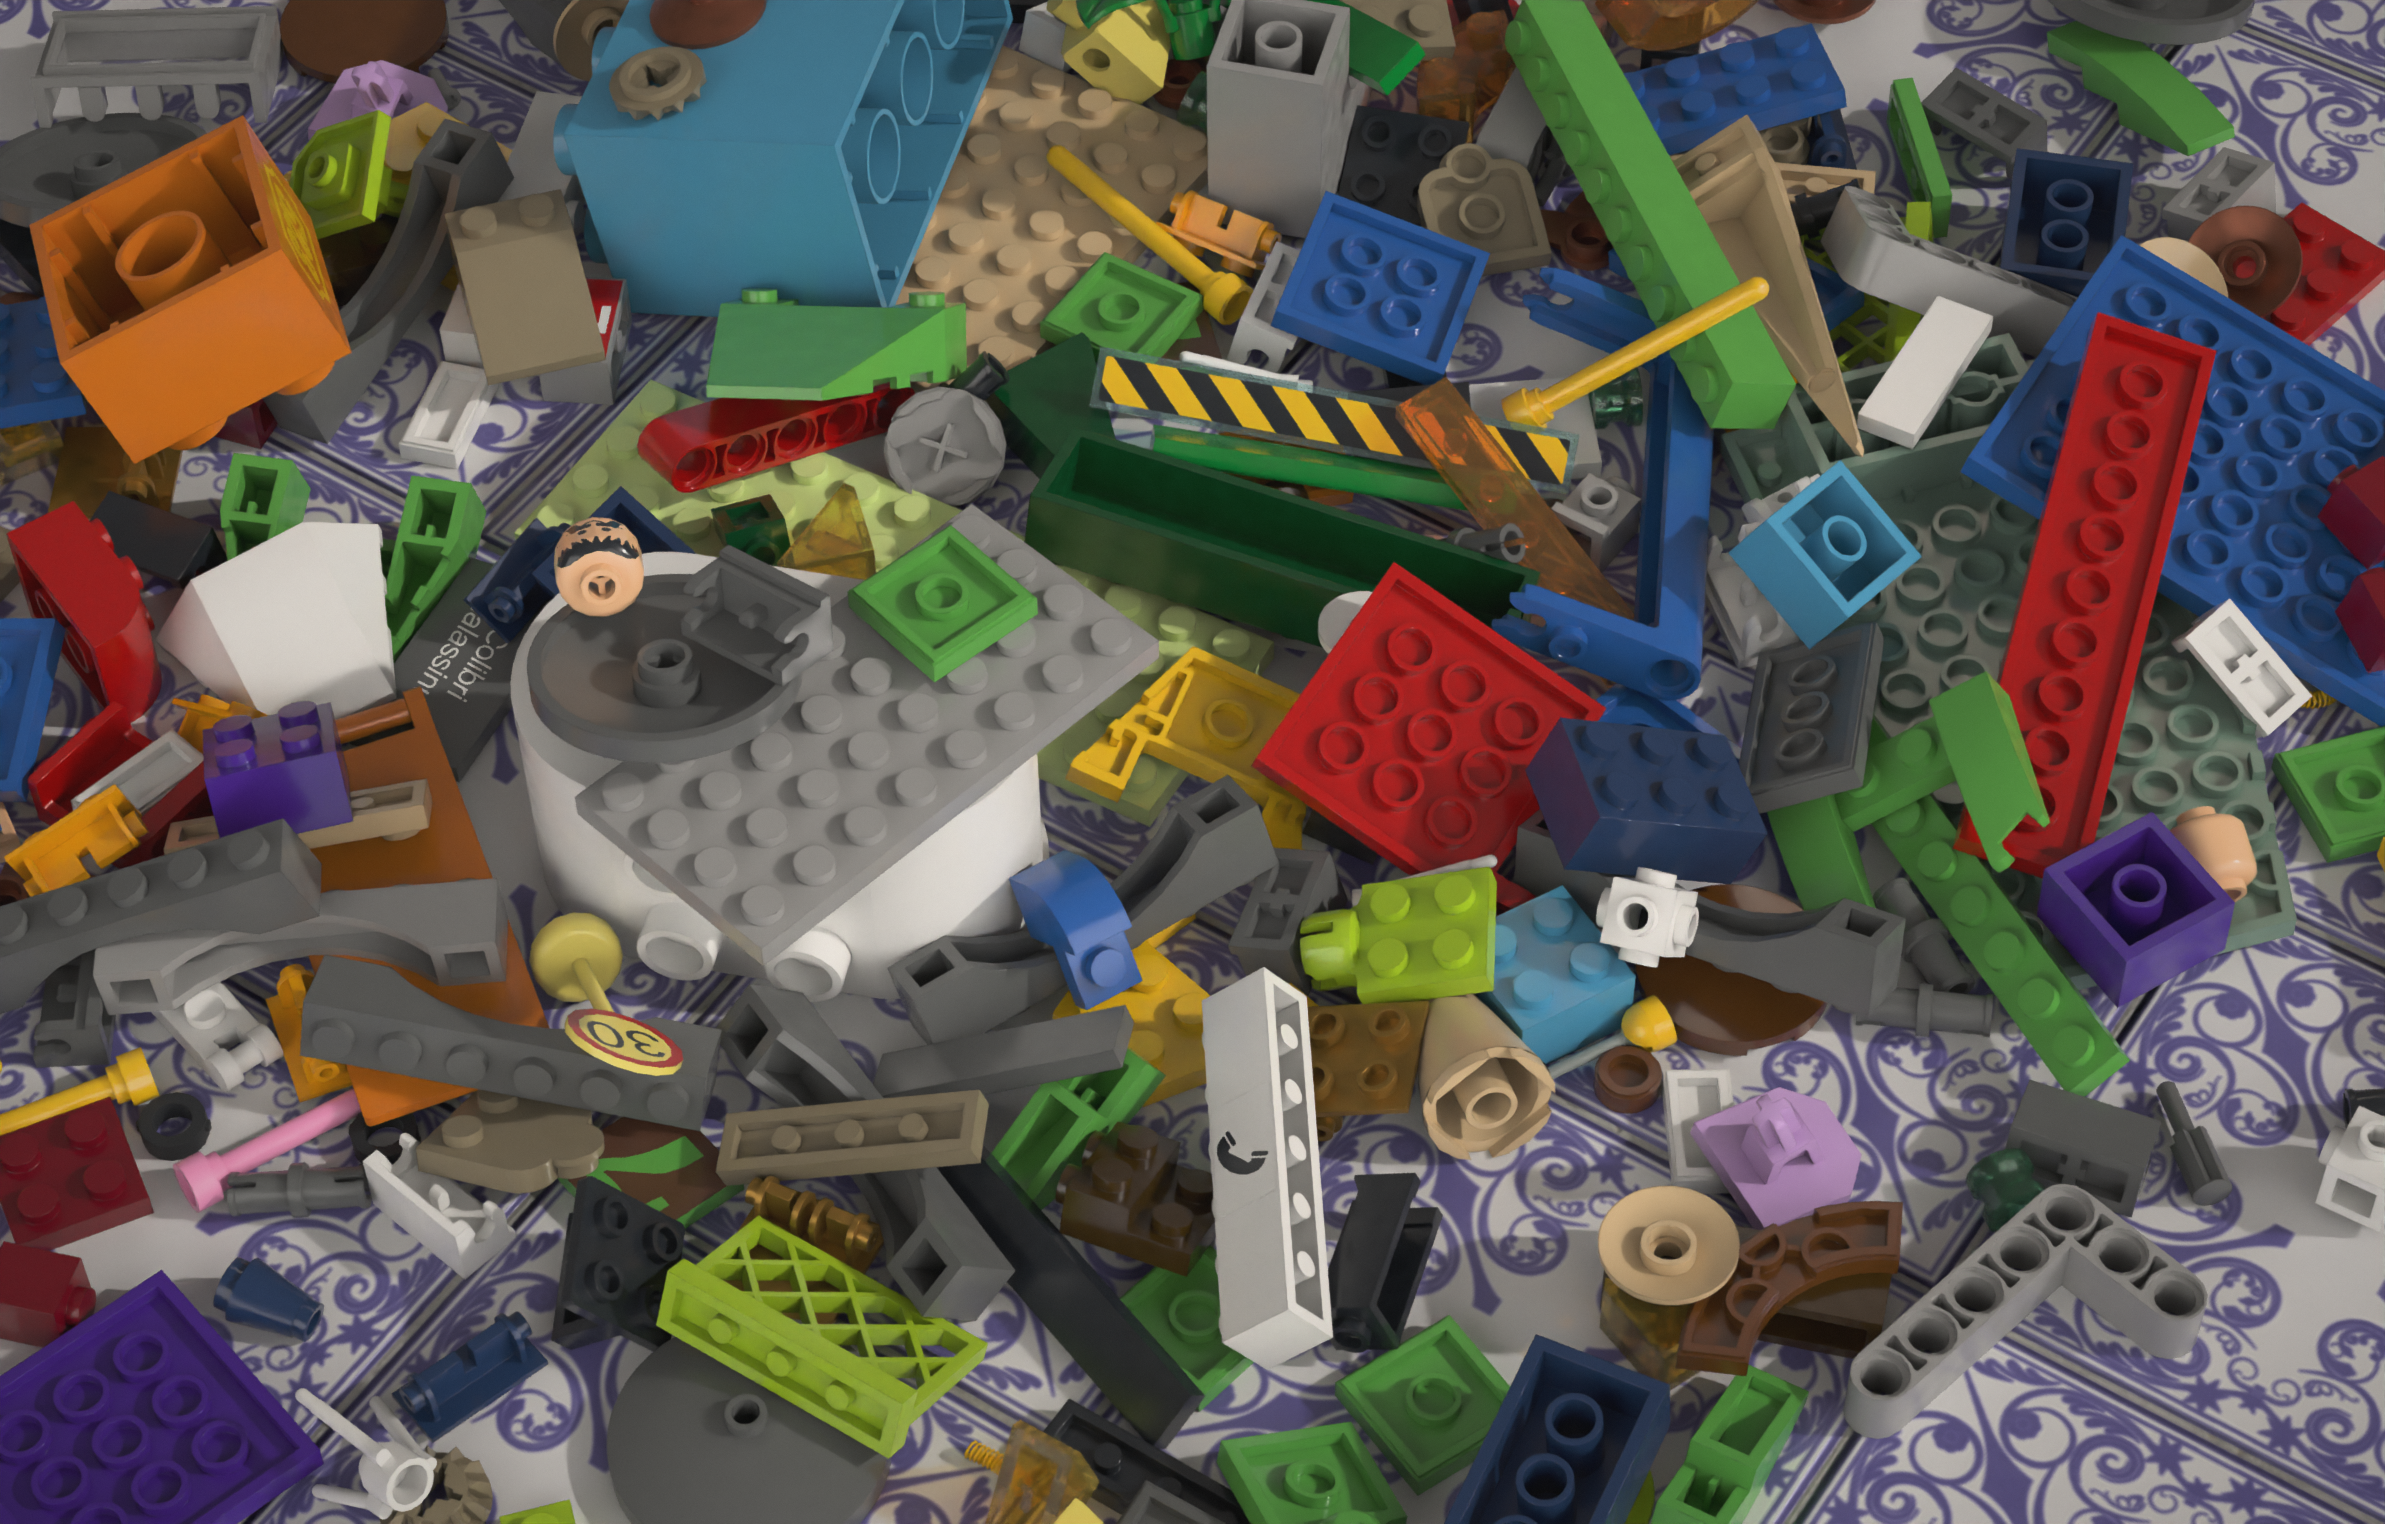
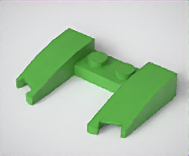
M1987 671L1930 699L1929 703L1934 715L1933 717L1868 749L1863 787L1767 812L1786 869L1804 911L1821 908L1843 898L1876 908L1854 832L1954 781L1958 783L1989 863L1998 873L2006 870L2015 861L2009 852L2004 849L2002 841L2027 814L2043 828L2050 823L2010 697Z

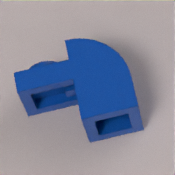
M1063 850L1009 878L1031 938L1053 946L1076 1006L1088 1010L1143 981L1124 932L1132 927L1128 915L1110 883L1089 860Z

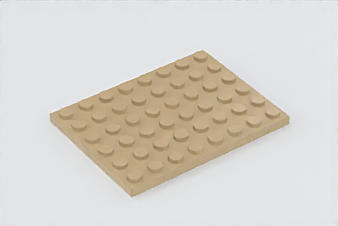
M1002 45L896 305L909 302V293L926 291L944 292L945 303H966L967 368L978 359L983 351H986L987 354H992L1004 366L1006 371L1056 346V344L1041 338L1040 322L1098 258L1106 252L1133 264L1148 248L1048 163L1046 154L1049 148L1054 145L1064 146L1155 223L1170 224L1175 217L1170 212L1171 201L1177 192L1186 194L1190 190L1199 193L1208 183L1207 134L1128 99L1111 97L1107 91L1094 88L1087 81ZM954 379L939 383L910 382V386L915 393L936 388L941 383L950 384Z

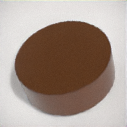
M1625 1045L1609 1049L1599 1057L1595 1065L1593 1082L1595 1095L1605 1107L1615 1112L1632 1114L1644 1111L1651 1107L1659 1097L1662 1079L1661 1066L1650 1052L1636 1046Z

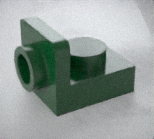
M770 494L711 509L715 531L724 547L730 545L771 566L795 569L785 518Z

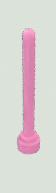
M352 1088L220 1156L215 1151L205 1156L198 1151L173 1164L178 1184L192 1208L199 1213L224 1200L223 1192L233 1187L227 1183L231 1172L247 1173L357 1117L361 1109L355 1091Z

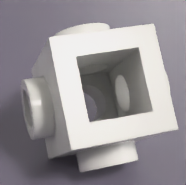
M1637 867L1635 878L1614 876L1612 887L1604 889L1597 907L1596 923L1597 926L1603 927L1600 942L1620 947L1618 959L1644 966L1657 967L1660 956L1684 957L1686 947L1692 944L1697 931L1699 911L1695 905L1698 892L1675 887L1677 879L1675 874L1643 867ZM1643 905L1648 912V921L1643 928L1637 929Z
M2359 1106L2347 1129L2345 1130L2335 1125L2323 1146L2318 1163L2325 1165L2326 1169L2315 1203L2380 1232L2385 1223V1116Z

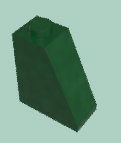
M1083 332L1008 370L1009 382L1002 385L985 400L1001 422L1006 445L1039 479L1074 426L1116 439L1107 404L1099 400L1101 381L1090 339Z

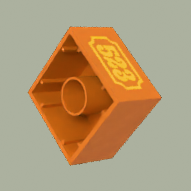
M243 115L29 225L60 364L134 464L167 447L181 451L193 449L206 443L222 429L229 415L274 392L281 395H295L315 387L330 373L335 361L352 353L312 219Z

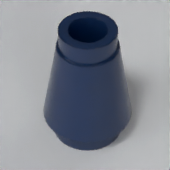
M237 1257L223 1274L213 1301L215 1308L225 1312V1319L228 1322L290 1338L295 1337L303 1342L308 1341L314 1334L324 1312V1304L314 1300L312 1296L260 1258H255L250 1262Z

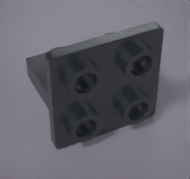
M593 1176L578 1180L574 1209L568 1216L551 1341L573 1350L621 1335L654 1352L661 1345L671 1340L672 1334L656 1326L667 1271L682 1259L685 1235L684 1225Z

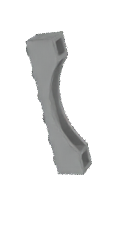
M467 878L456 882L421 885L398 884L392 887L350 891L330 890L321 893L319 917L260 935L228 930H178L149 933L106 944L95 949L93 977L108 1015L175 1010L201 991L237 973L271 962L307 957L308 955H350L381 960L413 971L438 986L506 981L508 915L497 878L480 880Z

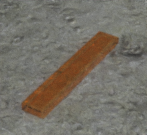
M1447 377L1396 407V419L1483 530L1500 527L1507 523L1515 524L1520 528L1524 538L1505 541L1504 546L1511 547L1526 544L1524 557L1521 561L1514 564L1541 572L1539 587L1634 621V613ZM1600 677V679L1603 681V683L1607 686L1608 689L1617 684L1613 681Z

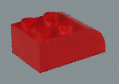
M71 501L6 533L31 617L55 618L65 628L66 631L60 653L61 657L102 711L113 701H117L127 708L130 722L132 723L151 708L160 693L162 685L161 669L151 636V631L155 630V625L139 592L144 588L143 581L136 566L127 555L118 558L113 552L114 545L103 523L98 518L89 521L77 504Z

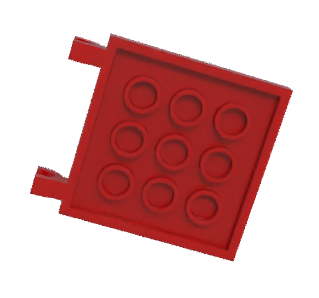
M1393 562L1251 766L1409 876L1486 855L1496 856L1498 862L1491 870L1497 881L1496 916H1499L1536 897L1528 890L1516 883L1510 882L1497 873L1517 843L1518 827L1540 808L1525 771L1560 717L1599 721L1607 708Z

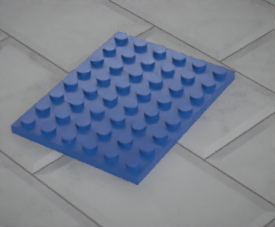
M2121 235L1968 456L1960 472L2035 518L2040 519L2089 330L2098 312L2216 350L2157 591L2199 617L2218 604L2231 599L2293 674L2377 725L2385 726V670L2371 673L2366 671L2335 613L2351 589L2352 581L2358 575L2367 571V569L2317 517L2331 496L2327 487L2340 472L2353 464H2356L2361 469L2381 456L2385 457V391ZM2385 560L2373 566L2372 568H2385Z

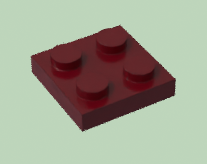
M111 1097L0 1136V1203L15 1244L51 1251L154 1213L149 1195Z

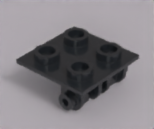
M1357 105L1338 195L1391 216L1413 215L1415 225L1422 227L1417 210L1419 185L1429 172L1439 169L1440 162L1447 152L1458 145L1466 144L1470 123Z

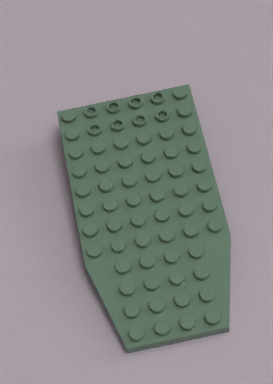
M2010 333L1986 338L1913 449L1858 429L1864 447L1863 457L1856 455L1799 383L1796 384L1774 429H1740L1720 435V452L1744 504L1755 498L1762 500L1805 476H1808L1809 479L1816 474L1821 476L1841 460L1922 556L1832 631L1836 632L1868 622H1877L1884 637L1873 713L1891 738L1933 717L1934 715L1929 703L1930 699L1985 671L1997 682L2039 519L1960 471L1968 456L2035 361V359L2024 361ZM1893 361L1841 373L1856 424L1859 411ZM2157 591L2094 842L2150 812H2153L2169 831L2177 826L2176 818L2180 814L2193 808L2210 806L2218 814H2231L2240 819L2244 824L2255 857L2257 874L2253 881L2246 886L2247 894L2235 902L2225 950L2218 954L2291 936L2294 934L2297 918L2283 851H2280L2275 832L2277 821L2273 802H2269L2265 784L2266 768L2262 750H2258L2255 735L2257 725L2244 716L2189 649L2179 653L2171 644L2176 637L2193 627L2191 623L2199 616ZM1954 781L1932 793L1958 827L1964 799L1957 781ZM1982 859L2076 988L2082 990L2097 986L2093 979L2037 917L2043 879L2009 867L1998 873L1988 860Z

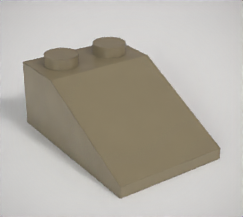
M561 189L444 214L453 264L488 386L606 360L574 230Z

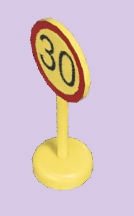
M572 912L557 917L545 925L531 945L529 963L535 981L546 994L560 1001L583 1002L589 1000L593 1009L575 1010L567 1015L564 1023L565 1033L574 1044L604 1062L635 1073L660 1076L673 1074L680 1069L683 1055L681 1049L674 1041L643 1022L615 1013L604 991L612 986L619 975L623 959L619 938L606 920L591 913Z

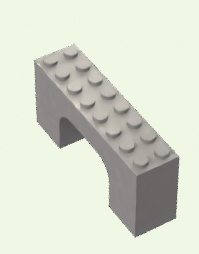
M1231 0L1207 64L1208 198L1228 206L1222 224L1228 225L1233 211L1238 210L1262 221L1273 223L1274 231L1281 234L1306 238L1325 191L1333 194L1337 193L1343 175L1357 105L1367 106L1373 89L1349 75V7L1307 0Z

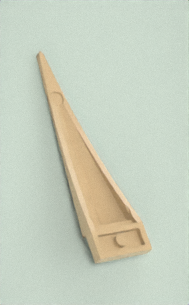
M1745 115L1672 162L1739 282L1742 283L1756 276L1762 277L1767 281L1769 285L1768 295L1763 300L1753 304V307L1788 370L1856 455L1863 457L1864 447L1780 170L1749 116Z

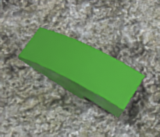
M1128 1047L1123 1067L1120 1069L1041 1084L991 1154L1042 1210L1055 1199L1058 1182L1065 1167L1069 1163L1082 1167L1084 1150L1092 1133L1097 1130L1108 1134L1118 1121L1128 1124L1166 1075Z
M1748 1365L1747 1376L1736 1375L1691 1438L1684 1463L1656 1502L1651 1524H1742L1783 1450L1807 1401L1809 1391L1751 1365Z

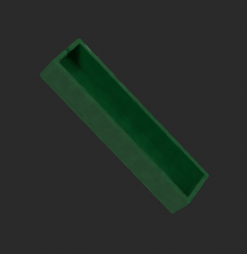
M1075 426L1030 494L1024 541L1055 565L1076 569L1104 578L1115 584H1123L1164 597L1172 602L1183 603L1223 616L1228 620L1246 623L1280 634L1285 638L1299 640L1321 648L1323 647L1318 637V621L1324 607L1336 597L1356 591L1373 592L1393 562L1490 628L1493 619H1502V616L1506 614L1531 622L1532 613L1525 614L1516 609L1509 601V596L1511 592H1521L1522 587L1526 583L1538 586L1541 572Z

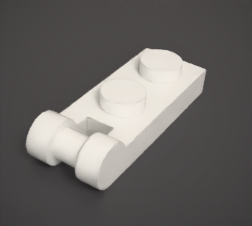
M221 982L201 991L175 1010L151 1012L226 1093L245 1081L243 1074L259 1063L267 1067L284 1055L282 1047L273 1032L265 1024H260ZM239 1042L241 1043L239 1046L235 1047V1048L232 1049L231 1051H229V1052L227 1051L228 1049H230L231 1047L235 1046V1045L238 1044Z

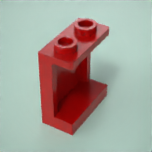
M113 701L97 716L90 718L73 738L54 755L44 759L37 766L35 772L29 776L27 782L39 820L51 826L73 811L71 804L73 798L154 742L132 727L127 708L124 705ZM204 760L141 817L149 830L148 833L139 838L142 845L112 862V865L122 869L164 856V846L171 823L214 816L204 780Z

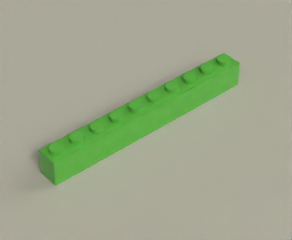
M1522 0L1514 20L1509 23L1506 29L1504 42L1506 50L1516 64L1527 89L1531 92L1545 119L1546 125L1553 133L1565 156L1566 162L1570 165L1587 201L1591 204L1608 240L1613 245L1627 272L1628 278L1636 288L1656 328L1667 324L1739 285L1738 278L1584 2L1572 0ZM1753 305L1669 350L1671 358L1675 361L1691 391L1693 399L1697 402L1710 428L1774 429L1796 386L1792 375Z

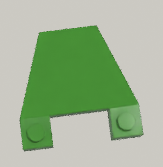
M776 288L742 289L741 299L720 304L706 393L707 397L823 401L873 393L874 386L890 382V389L910 387V382L939 383L955 379L967 369L966 303H945L944 292L926 291L909 293V302L888 308L799 305V299H778Z
M233 453L220 506L221 528L225 532L227 561L303 522L311 488L293 460ZM411 475L397 539H383V547L380 548L382 573L387 583L385 607L387 626L391 631L394 663L459 573L470 561L471 557L476 559L487 511L471 483Z

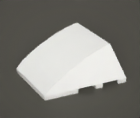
M302 522L191 579L155 641L171 657L174 656L192 672L194 677L203 686L211 689L224 702L230 704L231 701H235L259 710L268 716L278 714L282 707L299 701H312L316 705L331 702L335 720L386 704L396 699L397 695L391 631L387 626L385 595L387 594V583L382 573L380 548L383 547L382 530L378 524Z

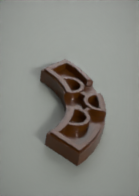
M1859 1201L1814 1208L1813 1215L1795 1219L1779 1227L1773 1223L1747 1238L1740 1244L1738 1263L1727 1283L1711 1296L1693 1302L1690 1305L1681 1330L1675 1368L1747 1376L1749 1360L1761 1331L1769 1320L1794 1297L1823 1282L1844 1276L1867 1273L1897 1274L1900 1261L1903 1202Z

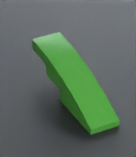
M2073 21L2047 32L2049 53L2082 67L2084 88L2117 103L2120 125L2186 156L2193 155L2235 137L2234 126L2209 99L2168 61L2142 42L2107 34L2078 21Z

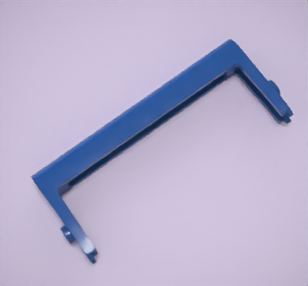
M1540 268L1539 276L1549 285L1550 290L1573 298L1570 303L1558 305L1550 302L1545 296L1536 294L1523 295L1522 302L1530 310L1529 319L1609 354L1657 329L1654 322L1650 319L1642 300L1566 270ZM1668 350L1640 365V367L1649 372L1650 382L1634 621L1545 588L1526 583L1522 587L1521 592L1510 593L1509 601L1516 609L1525 614L1532 613L1543 617L1546 624L1540 627L1506 614L1502 616V619H1493L1491 628L1518 646L1652 697L1664 700H1677L1690 696L1698 689L1701 681L1714 428L1709 427Z

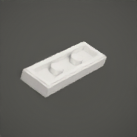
M1937 296L1859 411L1858 429L1913 449L1990 334L1993 316Z

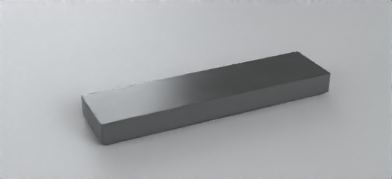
M1126 1005L884 1053L882 1054L873 1085L883 1098L980 1090L983 1095L1120 1069L1123 1067L1134 1021Z

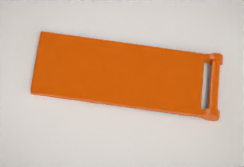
M421 686L403 691V698L339 718L335 721L341 745L412 722L414 729L343 751L348 770L350 792L427 779L433 801L429 828L421 829L416 835L403 840L389 841L380 836L311 848L310 851L322 863L321 893L330 890L350 891L385 888L398 884L421 885L456 882L467 878L478 880L493 878ZM509 920L506 981L438 986L413 971L385 961L350 955H330L391 967L409 983L434 998L474 1015L510 1024L550 1029ZM308 955L314 975H316L324 955ZM345 1064L364 1121L368 1126H375L478 1091V1089Z

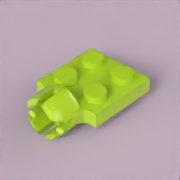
M1483 867L1362 885V896L1359 903L1351 909L1313 913L1305 917L1301 923L1300 934L1318 932L1315 935L1300 938L1302 965L1305 974L1313 977V980H1311L1313 989L1332 991L1356 987L1357 995L1362 1004L1412 1002L1494 991L1497 881L1491 868Z

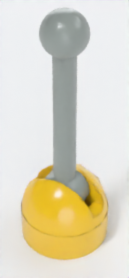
M1651 995L1634 1003L1626 1010L1623 1015L1620 1033L1547 1068L1552 1078L1555 1079L1599 1058L1604 1052L1617 1046H1636L1650 1053L1658 1052L1677 1042L1676 1030L1663 1003L1655 995Z

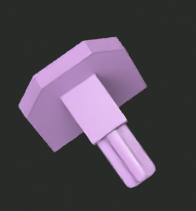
M384 60L369 61L368 64L345 69L308 127V140L312 138L318 129L376 110L382 111L393 119L425 102L448 113V106L433 78Z
M1781 1087L1696 1121L1690 1132L1752 1227L1758 1230H1762L1773 1223L1779 1227L1795 1219L1813 1215L1814 1208L1848 1202L1853 1191L1862 1156L1825 1101Z

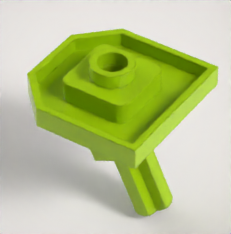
M380 110L318 129L293 162L289 185L310 215L317 239L375 222V219L381 213L396 218L400 217L409 185L392 181L393 170L384 165L391 117Z

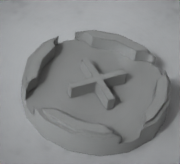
M936 387L914 394L897 408L891 419L892 422L888 428L887 436H885L883 451L889 474L899 488L909 494H912V490H915L953 507L976 501L993 487L1004 467L1006 440L1001 422L985 401L966 390Z

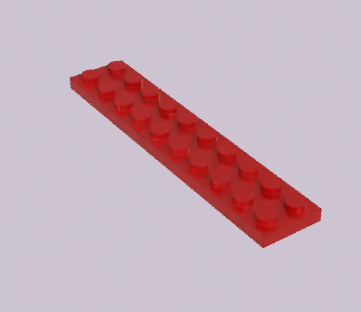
M2100 312L2095 316L2089 330L1997 678V683L2010 697L2050 823L2043 828L2027 814L2002 841L2004 849L2015 859L2009 868L2042 879L2045 868L2095 841L2216 355V350ZM1964 802L1952 849L1988 860Z

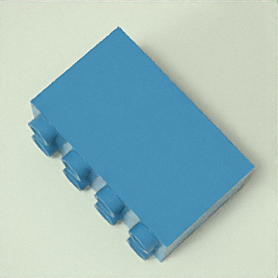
M629 0L617 26L603 27L598 32L592 50V77L579 104H565L560 109L554 126L553 149L559 170L564 175L578 176L588 205L584 222V238L588 255L595 263L608 264L612 278L627 279L631 313L718 317L720 304L741 299V290L747 288H776L778 299H799V305L887 308L895 306L1013 21L1009 0H767L761 19L744 35L731 42L712 48L687 49L695 53L702 61L707 82L700 87V99L693 102H684L683 113L669 111L664 113L659 121L652 114L647 115L643 119L634 120L629 112H618L609 91L611 77L624 61L645 50L670 46L662 42L654 34L651 27L649 15L655 0ZM652 80L649 81L650 86L661 87L660 84H655Z

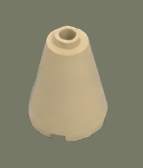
M1476 994L1422 1000L1428 1001L1430 1007L1417 1067V1077L1424 1126L1438 1149L1457 1159L1471 1160L1468 1152L1489 1150L1492 1158L1506 1155L1529 1142L1547 1123L1552 1112L1548 1103L1551 1092L1555 1093V1082L1545 1063Z

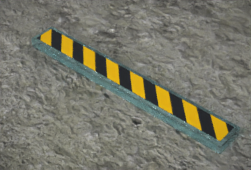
M1100 347L1089 406L1096 409L1566 495L1569 494L1580 435Z

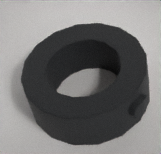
M178 1092L163 1094L151 1100L142 1110L139 1119L136 1121L137 1132H140L147 1151L158 1159L168 1161L181 1160L198 1152L206 1144L212 1129L211 1120L207 1118L205 1108L201 1102L190 1094ZM183 1117L192 1121L190 1126L178 1135L164 1136L157 1133L159 1126L170 1118Z
M360 1112L349 1125V1135L356 1159L363 1164V1160L378 1150L393 1165L400 1158L403 1150L402 1146L399 1145V1140L388 1146H375L370 1144L368 1139L378 1129L393 1127L401 1130L403 1133L410 1134L421 1143V1136L414 1115L410 1113L375 1126H368L364 1121L362 1112Z

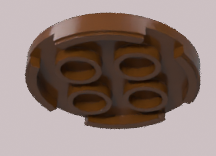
M290 0L281 16L280 33L286 59L297 73L304 77L310 75L316 79L336 84L345 69L368 64L369 61L384 60L420 74L419 67L427 62L438 49L445 48L449 35V23L444 0Z
M1718 884L1690 890L1698 892V895L1716 903L1751 912L1793 913L1804 911L1795 903L1778 894L1747 885ZM1687 954L1684 957L1660 956L1657 967L1634 963L1635 982H1637L1642 998L1645 999L1655 995L1663 1003L1674 1024L1677 1039L1694 1048L1711 1053L1747 1056L1749 1049L1772 1046L1788 1039L1796 1041L1813 1028L1828 1004L1801 993H1788L1778 990L1769 982L1739 972L1719 970L1712 963Z

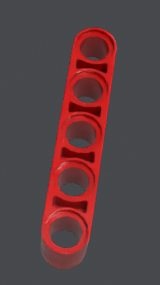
M890 382L874 386L873 393L823 401L719 398L668 413L652 420L639 436L637 444L638 454L642 460L674 489L682 493L695 492L888 432L892 422L891 419L897 408L916 393L911 386L890 389Z

